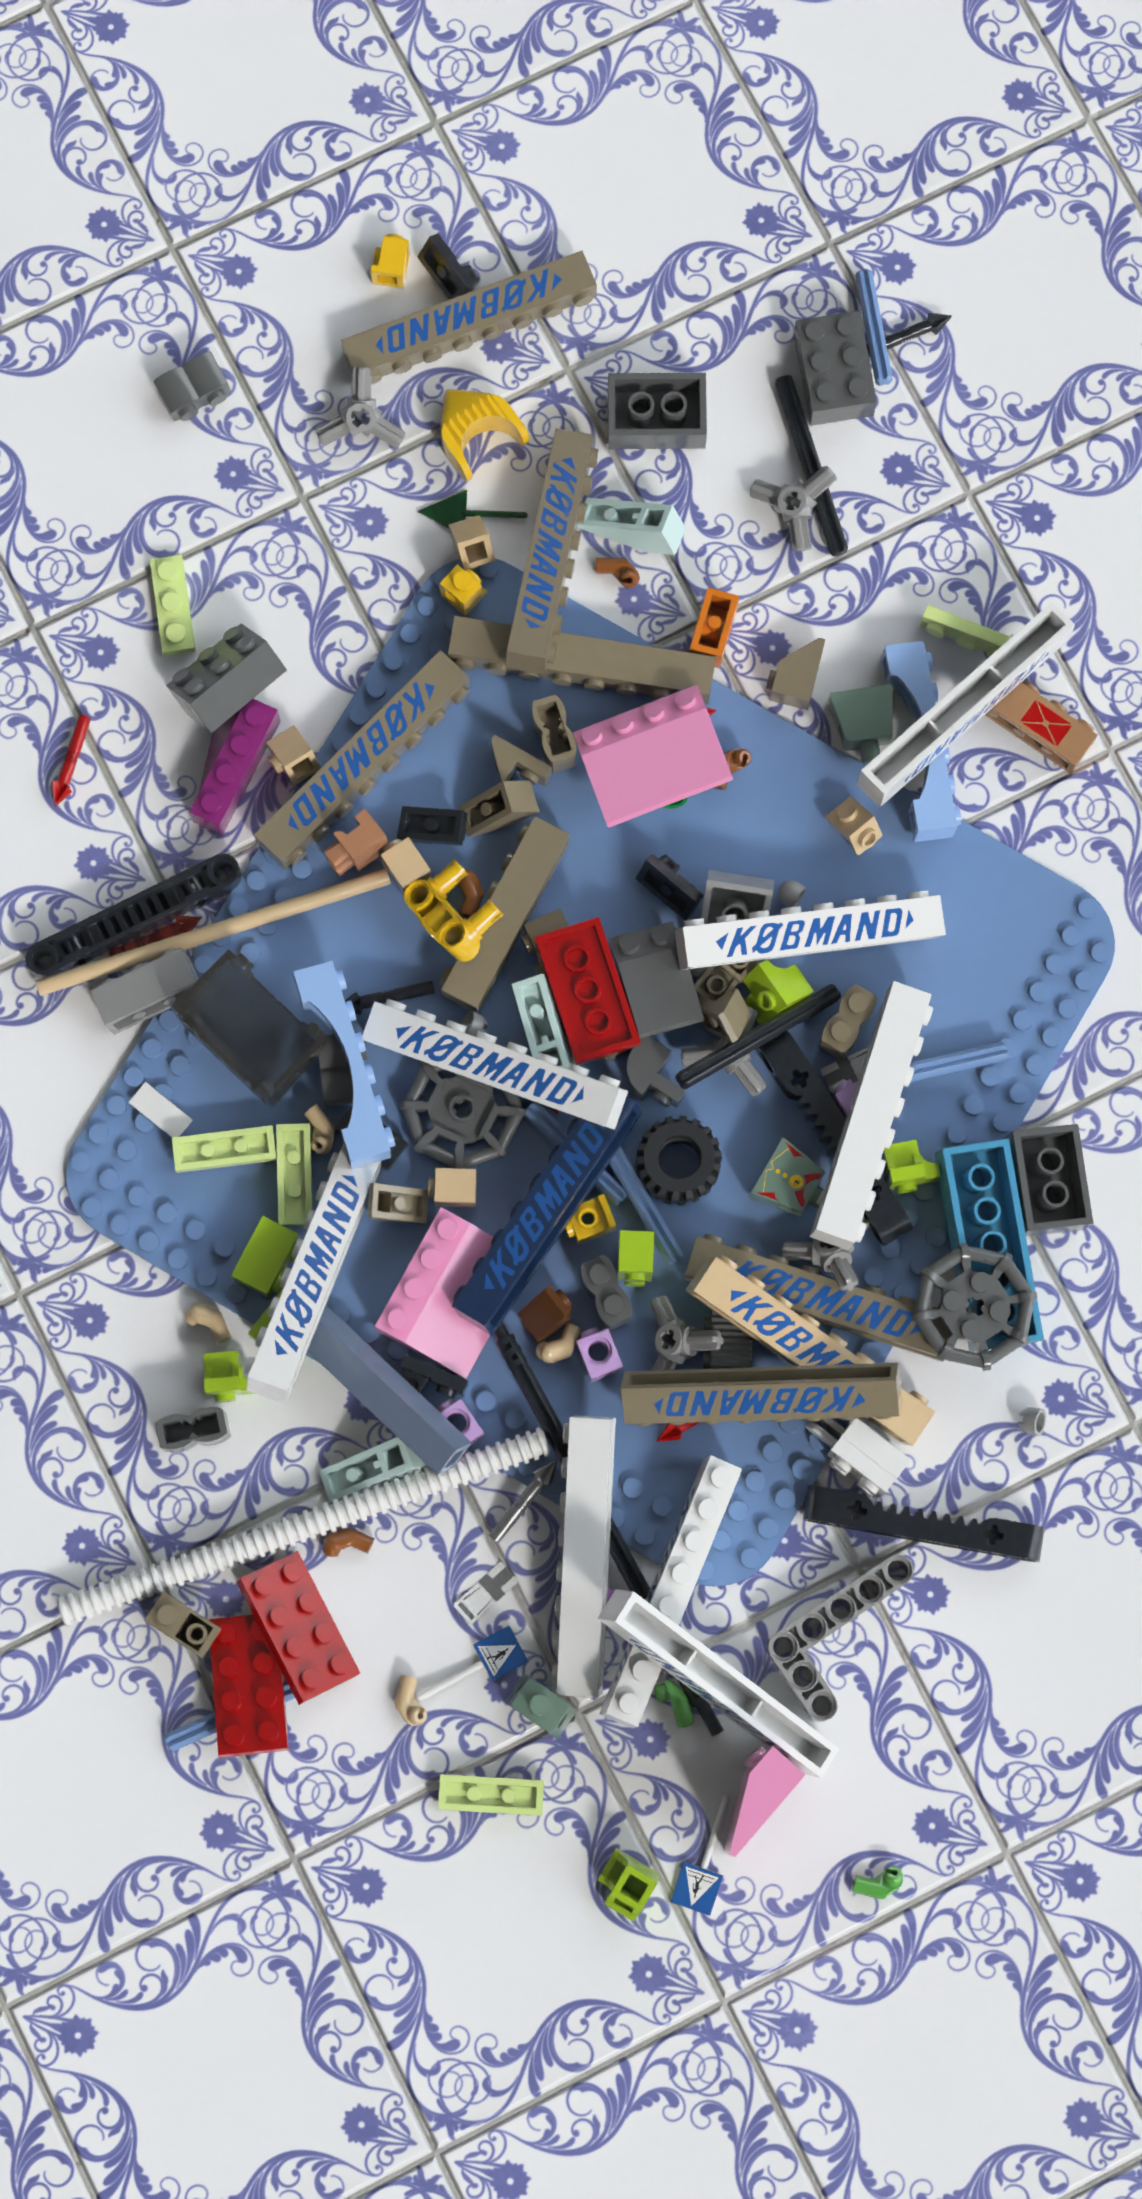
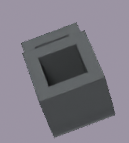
M650 1036L641 1038V1045L633 1047L627 1061L626 1076L631 1091L642 1101L650 1090L653 1092L651 1097L665 1107H669L671 1104L677 1108L685 1096V1090L660 1075L671 1058L672 1050Z

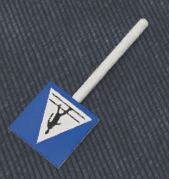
M508 1625L473 1644L481 1661L416 1695V1701H422L482 1667H485L493 1682L528 1663L529 1661L510 1626Z
M724 1795L701 1866L698 1867L683 1862L671 1899V1903L709 1916L711 1915L723 1875L709 1871L707 1867L730 1797L728 1795Z

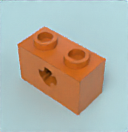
M708 587L691 642L689 653L715 656L714 667L719 669L738 609V595Z

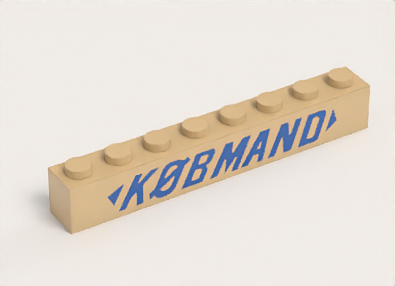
M720 1255L719 1258L707 1257L685 1290L791 1366L875 1364L866 1355L860 1352L854 1355L845 1348L847 1342L831 1332L829 1335H826L818 1329L820 1323L805 1313L802 1316L796 1314L791 1310L793 1304L778 1294L772 1297L763 1289L766 1285L750 1274L747 1277L741 1275L736 1271L738 1265L723 1255ZM901 1388L900 1416L888 1419L865 1418L900 1443L914 1446L935 1411L926 1406L929 1401L924 1396L913 1390L908 1393Z

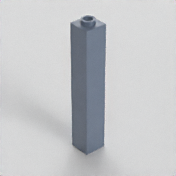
M325 1306L307 1351L437 1475L453 1468L472 1442L328 1306Z

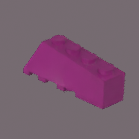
M252 699L212 732L199 793L189 811L193 823L223 836L268 747L266 742L272 739L281 722L277 709Z

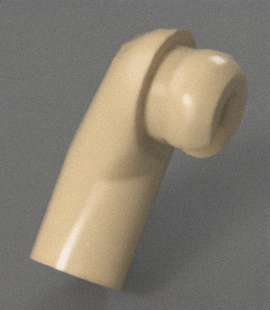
M566 1323L560 1339L548 1343L542 1341L537 1345L536 1356L545 1363H555L569 1358L572 1355L582 1328Z
M401 1675L395 1699V1708L409 1725H421L427 1719V1712L414 1697L418 1679Z

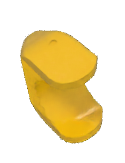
M447 389L445 391L441 417V442L447 458L464 482H468L473 478L472 471L463 453L466 445L475 435L492 430L510 435L522 446L530 441L529 434L522 421L502 397L490 393Z

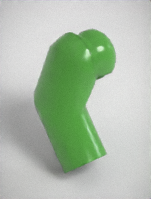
M664 1680V1683L654 1686L658 1702L662 1703L670 1700L679 1728L688 1727L694 1723L688 1698L673 1681Z
M890 1866L874 1879L856 1875L852 1892L877 1899H885L901 1887L903 1873L899 1867Z

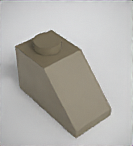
M817 638L779 660L777 671L770 670L766 689L772 690L770 701L808 710L825 639Z
M502 781L459 806L460 810L468 813L466 821L468 837L519 824L540 812L531 781Z

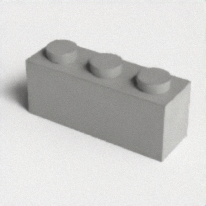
M182 948L167 950L160 954L158 959L147 964L135 965L129 970V973L118 978L106 979L99 984V987L91 990L104 1025L114 1035L204 993L191 959Z

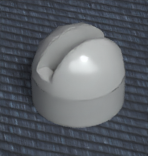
M793 880L785 881L779 888V900L788 908L796 907L803 897L806 887Z
M469 1011L461 1022V1025L467 1026L465 1033L475 1037L478 1031L486 1033L483 1029L488 1028L486 1019L474 1011Z
M1028 1407L1020 1412L1019 1415L1024 1416L1023 1422H1018L1020 1429L1027 1434L1040 1436L1046 1424L1045 1410Z

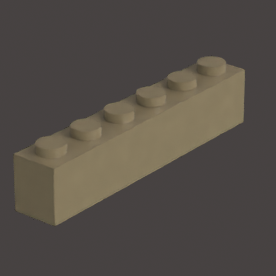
M535 816L530 825L525 823L517 837V841L520 844L516 852H509L501 867L505 871L499 882L494 880L486 894V898L496 905L503 913V916L482 934L483 938L480 940L478 954L470 961L461 962L457 960L452 969L446 968L439 981V985L442 986V997L469 1011L479 1013L523 931V925L528 922L570 844L569 833Z

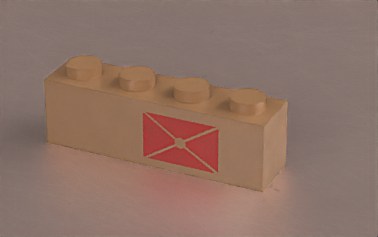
M1027 681L1021 682L985 714V716L1069 774L1073 773L1098 736V734L1093 732L1094 728L1087 721L1080 718L1076 720L1066 713L1067 710L1062 704L1055 700L1048 701L1039 694L1040 691L1037 687Z

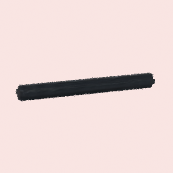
M784 375L776 379L775 386L806 480H808L822 466L791 375ZM827 488L815 499L818 503L815 505L830 553L836 557L847 553L848 545L830 490Z
M829 984L741 1035L734 1043H727L679 1071L675 1076L676 1081L682 1089L690 1088L836 1003L841 998L840 992L834 984Z

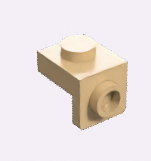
M851 796L825 816L829 825L849 841L853 852L857 855L872 847L882 837V832L875 816Z

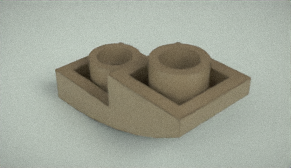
M757 961L706 967L694 982L696 993L712 1001L720 999L732 991L738 982L743 981Z

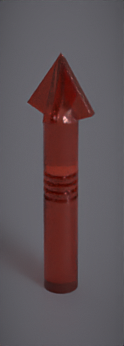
M176 916V922L160 928L156 932L153 931V934L144 935L109 951V954L113 956L191 931L202 917Z

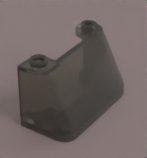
M228 949L171 1007L178 1021L265 1105L272 1109L327 1045L324 1040L327 1035L313 1021L308 1025L298 1020L255 979L250 971L254 965L242 953L235 956Z

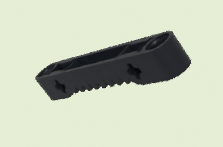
M218 854L35 943L26 953L25 961L27 967L35 978L41 979L85 965L96 956L103 955L105 951L113 950L119 944L124 945L131 938H138L143 932L148 933L152 928L160 927L166 921L175 920L178 915H185L188 911L204 907L230 894L241 882L242 874L239 864L229 854ZM227 867L233 870L231 877L226 880L216 878V873L221 868ZM191 884L195 885L197 892H194ZM72 942H74V944H75V946H76V948H77L76 951H74V949H73V947H72V945H71ZM49 955L52 957V963L47 968L41 969L36 967L37 960L41 956Z
M786 1031L757 1048L759 1055L783 1094L788 1099L799 1101L798 1109L808 1108L804 1119L806 1121L816 1120L811 1130L813 1132L823 1131L818 1141L820 1143L830 1142L826 1153L827 1155L836 1153L846 1119L792 1035ZM795 1075L798 1079H802L803 1077L806 1079L803 1086L804 1088H802L799 1084L795 1086L792 1085V1081ZM881 1175L879 1180H874L871 1189L872 1191L877 1190L879 1193L876 1197V1202L874 1201L870 1211L865 1210L863 1216L869 1222V1228L882 1246H886L912 1230L913 1226L903 1207Z
M811 1485L807 1489L802 1519L822 1525L1028 1562H1040L1045 1528L1041 1526L999 1518H988L979 1524L977 1519L973 1518L965 1526L963 1516L957 1517L954 1523H951L950 1514L946 1513L938 1521L936 1511L930 1512L927 1518H924L923 1510L918 1509L911 1516L908 1506L903 1507L898 1514L895 1504L889 1505L887 1510L883 1511L882 1502L878 1501L873 1505L867 1496L860 1493ZM855 1503L860 1504L859 1509L861 1511H865V1515H861L857 1521L853 1520V1515L847 1512V1508H852ZM991 1527L994 1528V1534L1000 1536V1539L994 1541L992 1545L988 1544L989 1539L987 1537H983V1533L989 1531Z

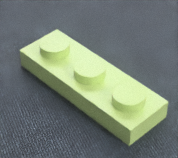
M176 555L150 559L163 656L196 652L183 556Z
M927 605L920 627L925 628V631L934 637L943 638L946 636L956 640V643L965 649L973 650L977 648L987 652L988 657L1011 638L930 605Z
M310 1123L277 1124L278 1224L284 1227L304 1226L310 1209L313 1210Z
M273 1125L172 1138L176 1173L277 1161Z
M440 1774L438 1810L542 1816L544 1781Z

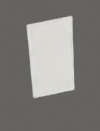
M146 1082L128 1102L172 1138L179 1137L193 1121Z

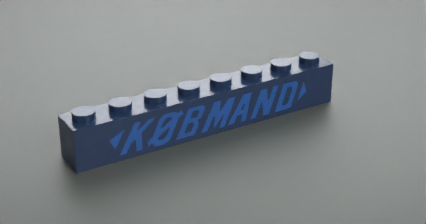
M626 1096L615 1130L582 1118H575L570 1123L567 1129V1136L560 1146L557 1145L551 1151L548 1164L543 1172L536 1174L529 1186L530 1191L524 1200L517 1202L510 1214L511 1219L505 1228L497 1231L491 1242L492 1247L485 1257L479 1258L472 1270L473 1275L467 1284L460 1286L456 1291L452 1307L461 1318L493 1336L642 1115L636 1101Z

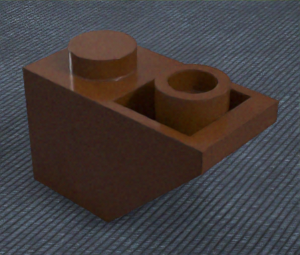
M549 1285L517 1313V1317L538 1345L571 1321L570 1311L572 1308L570 1306L572 1304L561 1289L555 1292L551 1285Z

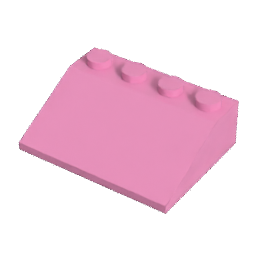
M698 685L573 732L608 828L733 780Z
M440 1207L375 1325L376 1331L458 1376L467 1379L490 1335L461 1318L452 1307L454 1303L453 1298L459 1287L466 1285L473 1275L472 1270L478 1259L485 1257L492 1247L493 1236Z
M774 1746L766 1747L765 1749L763 1747L756 1748L743 1763L747 1770L742 1775L724 1851L733 1857L737 1856L805 1776L800 1769Z

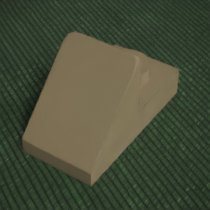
M494 734L491 739V749L499 781H511L516 771L520 772L519 776L524 781H531L532 785H536L538 782L546 786L552 776V767Z
M737 988L733 989L715 1001L702 995L699 996L698 999L704 1016V1021L701 1023L704 1029L731 1043L737 1041L751 1016Z
M370 1183L368 1218L376 1222L396 1221L427 1224L428 1190Z

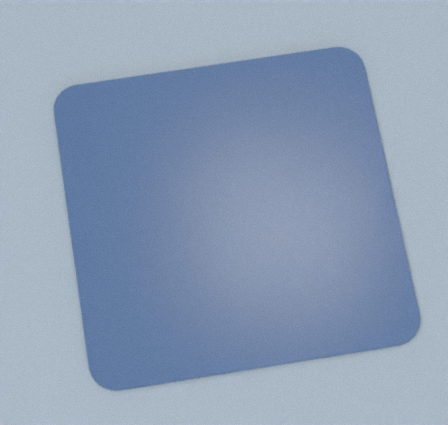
M496 558L494 562L470 569L481 579L482 582L480 584L487 591V594L464 616L446 601L440 592V582L457 564L463 569L460 560L457 559L436 570L417 593L316 755L320 767L322 768L440 650L448 656L454 616L512 625L524 572ZM569 597L566 607H559L558 615H563L561 633L655 647ZM474 667L470 671L463 670L469 676L470 687L468 689L470 691L468 695L457 705L453 702L445 710L446 716L434 728L430 725L422 733L423 739L412 750L407 748L399 756L400 761L397 766L389 773L383 772L375 780L377 784L373 790L364 797L360 795L352 803L354 806L347 816L341 820L337 817L328 826L330 828L329 833L320 842L316 843L313 841L305 849L307 853L297 865L292 866L290 864L284 870L259 847L243 872L238 887L232 890L212 924L385 869L380 856L360 872L353 866L341 876H338L327 862V857L323 851L336 842L333 835L334 832L342 831L345 834H349L358 827L354 816L363 809H366L385 833L389 844L398 839L397 834L402 806L460 810V805L500 783L491 749V739L494 734L544 762L542 741L537 737L532 723L533 701L556 694L566 710V726L573 733L655 700L651 699L647 694L636 693L635 696H625L617 693V690L604 688L602 691H593L585 688L584 684L571 683L569 686L554 684L552 679L539 678L536 681H530L520 678L519 674L507 672L506 675L498 676L490 674L486 671L487 669ZM712 679L709 704H705V706L717 710L710 716L722 751L726 753L735 748H742L748 750L751 754L750 764L732 773L733 780L727 783L726 790L711 788L687 797V802L678 808L667 809L661 807L608 828L576 743L575 767L552 773L546 786L538 782L536 785H532L540 811L519 824L474 837H468L466 833L462 846L412 842L429 866L432 879L446 868L453 859L465 870L469 869L476 873L484 890V896L479 906L480 909L489 900L486 898V894L494 880L499 882L505 872L501 867L509 852H516L520 844L517 841V837L525 823L530 825L535 816L569 833L570 844L528 922L558 909H561L569 926L599 917L608 945V938L673 921L676 930L684 927L685 920L635 879L646 859L652 854L657 858L667 854L668 857L680 865L676 874L681 875L686 881L694 885L703 895H705L708 870L774 880L769 916L781 915V909L788 908L779 900L778 892L780 885L789 880L799 882L806 887L803 897L796 906H801V912L814 911L813 905L833 902L834 908L845 907V901L864 898L865 904L877 903V897L886 895H897V900L909 899L908 893L928 891L929 896L940 895L946 932L944 936L768 959L770 963L778 968H788L796 964L814 992L812 994L829 984H834L841 994V998L836 1003L788 1030L831 1097L836 1093L830 1092L821 1069L838 1061V1059L819 1049V1043L827 1022L837 1014L844 994L856 984L876 995L877 1002L871 1019L859 1031L854 1047L847 1056L869 1047L886 990L893 981L932 994L929 1006L933 1007V1012L928 1025H922L919 1036L924 1037L923 1044L918 1056L913 1055L911 1062L1005 1042L1008 1050V1058L1005 1061L910 1082L908 1087L903 1086L900 1097L904 1098L905 1102L900 1116L893 1118L891 1128L895 1129V1135L891 1144L917 1140L920 1155L931 1163H936L934 1153L943 1148L1001 1140L1010 1132L1019 1129L1111 968L1115 952V938L1110 919L1102 905L1089 892L961 820V825L957 827L952 838L914 842L908 810L913 800L920 799L919 795L902 787L886 803L879 807L857 785L860 771L866 765ZM516 771L511 781L524 780L519 776L520 772ZM316 773L301 781L291 797ZM850 796L875 816L882 832V837L860 855L853 852L849 841L831 827L825 817ZM389 872L390 885L197 946L190 959L204 993L152 1018L79 1135L68 1158L66 1184L69 1197L77 1213L91 1228L254 1325L269 1307L273 1298L279 1293L273 1292L269 1299L234 1281L231 1275L262 1216L278 1223L277 1161L176 1173L172 1137L128 1102L145 1082L148 1083L193 1120L179 1137L273 1125L276 1153V1125L310 1123L304 1113L315 1104L321 1108L336 1127L353 1106V1103L334 1106L324 1105L317 1036L331 1035L333 1033L311 1010L303 1011L293 974L294 971L333 961L335 971L341 969L347 986V989L342 990L344 1000L348 999L355 992L359 996L377 992L383 993L386 990L389 992L390 989L393 991L395 988L432 980L435 990L434 994L398 1001L407 1005L404 1012L416 1015L419 1009L436 1015L435 1023L446 1026L447 1021L450 1020L461 1024L462 1019L469 1010L443 998L441 993L442 986L439 985V981L446 968L452 969L457 959L418 921L419 918L405 903L403 893ZM455 885L447 893L448 897L446 900L459 913L465 895L462 889ZM704 897L693 915L687 920L701 919ZM519 937L478 1014L482 1015L488 1023V1028L483 1029L486 1034L497 1037L495 1044L506 1048L508 1042L528 1048L526 1055L532 1057L511 984L536 976L537 973L534 965L539 963L533 952L530 954L526 952ZM692 976L693 983L696 981L698 976ZM738 983L734 987V989L737 988L743 1000L751 994L746 984ZM372 1007L363 1009L361 1015L355 1014L356 1020L351 1021L354 1032H361L363 1035ZM757 1020L755 1021L753 1028L759 1026ZM701 1022L650 1036L672 1050L671 1058L660 1075L680 1087L675 1076L679 1071L686 1068L682 1065L681 1049L712 1045L713 1039H720L721 1037L706 1031ZM365 1041L367 1060H363L364 1065L370 1063L376 1081V1083L370 1084L373 1095L381 1096L385 1109V1115L380 1116L381 1121L385 1126H390L394 1133L409 1144L389 1171L381 1167L375 1183L428 1190L429 1177H435V1168L452 1167L421 1152L417 1154L413 1150L414 1143L403 1111L399 1110V1104L404 1101L420 1069L418 1065L422 1061ZM630 1048L614 1061L595 1059L579 1066L589 1070L588 1077L599 1080L602 1074L619 1080V1088L627 1090V1097L637 1102L642 1115L620 1146L636 1174L637 1149L644 1133L649 1131L657 1121L659 1123L664 1122L665 1118L670 1116L673 1119H679V1115L687 1116L686 1120L693 1121L695 1118L701 1121L700 1125L704 1128L708 1126L712 1130V1136L714 1138L717 1137L719 1150L722 1153L718 1179L715 1185L711 1187L710 1192L706 1196H701L699 1201L694 1203L689 1201L681 1206H678V1203L671 1202V1205L665 1204L663 1199L658 1198L656 1200L651 1196V1192L648 1189L646 1190L681 1249L683 1258L674 1264L668 1265L654 1242L652 1281H645V1286L629 1287L624 1285V1281H618V1286L625 1291L632 1306L631 1322L609 1331L622 1362L623 1371L592 1383L576 1345L572 1355L567 1359L555 1363H545L542 1359H539L536 1356L537 1343L519 1321L517 1313L551 1285L555 1292L561 1289L571 1302V1321L569 1323L582 1328L581 1333L595 1327H599L601 1331L606 1330L597 1317L595 1300L588 1295L583 1287L581 1264L605 1255L614 1265L618 1277L620 1230L648 1231L628 1196L617 1206H613L607 1200L616 1223V1231L578 1245L576 1238H569L566 1230H563L503 1319V1323L509 1334H514L515 1340L520 1345L522 1353L526 1356L528 1364L563 1428L565 1423H569V1418L574 1415L616 1418L611 1517L626 1545L660 1565L703 1459L712 1455L742 1469L696 1584L703 1586H727L751 1577L769 1561L804 1502L808 1486H813L829 1458L827 1454L832 1448L805 1427L809 1422L806 1419H794L785 1422L760 1420L751 1423L726 1421L717 1424L700 1422L682 1433L681 1440L656 1442L668 1423L651 1424L649 1426L625 1424L620 1388L625 1371H651L659 1356V1353L656 1351L655 1336L660 1327L650 1307L654 1298L663 1295L667 1296L678 1319H683L687 1326H694L697 1331L704 1330L705 1316H711L712 1309L685 1291L691 1281L684 1280L697 1236L704 1238L705 1234H711L724 1239L723 1244L736 1248L737 1244L749 1246L757 1250L755 1255L769 1258L770 1254L782 1257V1245L785 1242H813L814 1238L809 1236L816 1217L817 1208L808 1204L801 1217L749 1198L752 1189L782 1137L825 1171L824 1177L819 1184V1187L823 1189L825 1188L835 1153L827 1155L826 1150L830 1142L820 1143L818 1141L823 1131L813 1132L811 1130L816 1120L806 1121L804 1117L808 1108L798 1109L799 1101L788 1099L783 1094L761 1059L758 1049L750 1052L753 1057L750 1063L767 1084V1087L760 1094L751 1096L734 1073L728 1075L724 1069H721L690 1088L683 1089L685 1090V1096L676 1108L671 1104L669 1107L659 1104L651 1097L653 1092L650 1090L642 1101L633 1094L626 1076L628 1057L633 1049ZM448 1070L438 1072L442 1080L450 1079L457 1075ZM795 1075L792 1081V1085L795 1086L799 1084L802 1088H804L803 1086L806 1079L804 1077L802 1079H798ZM430 1080L419 1101H429L436 1087ZM493 1088L492 1092L497 1106H508L503 1091ZM519 1096L523 1109H527L535 1102ZM463 1101L461 1105L457 1103L454 1105L453 1108L457 1110L456 1116L462 1118L464 1115L471 1114L472 1111L468 1108V1101ZM540 1104L566 1131L570 1123L575 1118H579L560 1110L557 1115L546 1105ZM428 1111L417 1112L426 1134L433 1129ZM497 1116L490 1130V1133L496 1139L507 1117ZM525 1117L522 1118L506 1150L507 1155L504 1158L498 1157L465 1168L476 1169L477 1171L476 1208H442L494 1237L497 1231L504 1229L511 1219L510 1214L516 1203L523 1201L530 1191L529 1186L535 1175L543 1172L548 1164L549 1155L555 1147ZM310 1123V1125H311V1140H312V1135H313L314 1126ZM336 1131L333 1146L328 1153L317 1154L311 1148L314 1211H316L319 1201L316 1200L319 1186L322 1181L328 1182L331 1172L327 1171L330 1159L334 1152L339 1154L343 1146L342 1135ZM441 1136L434 1140L433 1144L455 1154V1143ZM483 1138L475 1143L465 1144L464 1152L468 1154L488 1147V1144ZM682 1143L666 1146L661 1150L658 1159L662 1171L668 1176L678 1179L691 1176L696 1172L699 1165L697 1153L690 1146ZM608 1164L605 1170L620 1184ZM883 1170L882 1176L886 1181L885 1172ZM939 1180L938 1182L917 1185L918 1190L909 1193L898 1194L897 1189L892 1190L909 1217L913 1229L888 1245L882 1246L868 1227L864 1232L861 1242L853 1244L854 1251L851 1253V1267L858 1278V1284L855 1287L866 1290L867 1286H874L885 1290L886 1297L899 1300L900 1296L917 1300L921 1280L919 1272L923 1267L927 1268L944 1257L951 1247ZM593 1186L582 1203L595 1199L602 1194ZM877 1190L874 1191V1192H876V1196H875V1200H874L875 1202H876V1197H877V1195L879 1194ZM428 1197L427 1224L373 1221L368 1218L367 1202L326 1303V1306L339 1316L401 1376L404 1370L401 1369L400 1365L404 1355L458 1376L377 1332L375 1328L383 1310L440 1207H435L433 1197ZM586 1213L582 1216L581 1220L584 1224L589 1225L594 1222L595 1218L592 1214ZM304 1226L286 1227L298 1233L303 1240L308 1231L304 1229ZM289 1261L287 1268L292 1269L294 1263ZM789 1261L788 1263L789 1266L801 1269L802 1265L814 1267L813 1261ZM821 1272V1276L834 1279L832 1274ZM822 1323L818 1327L826 1335H829L831 1332L846 1341L847 1346L845 1348L854 1355L860 1352L875 1363H884L893 1347ZM566 1325L544 1341L548 1343L560 1339ZM494 1334L493 1336L490 1335L470 1374L465 1379L468 1380L469 1385L464 1397L456 1394L454 1399L436 1392L437 1386L432 1384L431 1381L427 1382L421 1392V1395L435 1408L449 1399H452L454 1403L460 1399L464 1402L485 1435L468 1447L467 1451L472 1454L478 1448L480 1451L485 1450L487 1445L490 1448L494 1447L495 1442L505 1443L506 1438L514 1440L516 1439L515 1435L525 1436L526 1431L534 1433L537 1427H540L542 1430L511 1370H509L505 1359H503L499 1348H497L495 1344L497 1339ZM752 1338V1367L791 1366ZM595 1344L589 1349L588 1354L591 1359L602 1361L608 1356V1350L601 1344ZM307 1351L306 1356H308L309 1358H311V1359L315 1360L316 1362H318V1361ZM698 1351L695 1356L685 1359L683 1364L677 1363L674 1370L703 1369V1351ZM460 1415L452 1416L448 1420L460 1432L466 1428L467 1421ZM831 1418L844 1429H846L850 1420H842L841 1418ZM812 1421L821 1428H823L830 1435H832L835 1439L839 1440L838 1436H836L829 1429L823 1426L819 1421ZM545 1435L550 1449L548 1457H545L543 1454L539 1456V1460L535 1461L532 1458L529 1459L528 1464H525L523 1461L519 1463V1467L515 1468L512 1465L509 1466L508 1471H504V1469L500 1471L528 1486L535 1477L534 1471L557 1460L552 1484L545 1485L539 1494L560 1506L561 1492H566L567 1478H562V1465Z

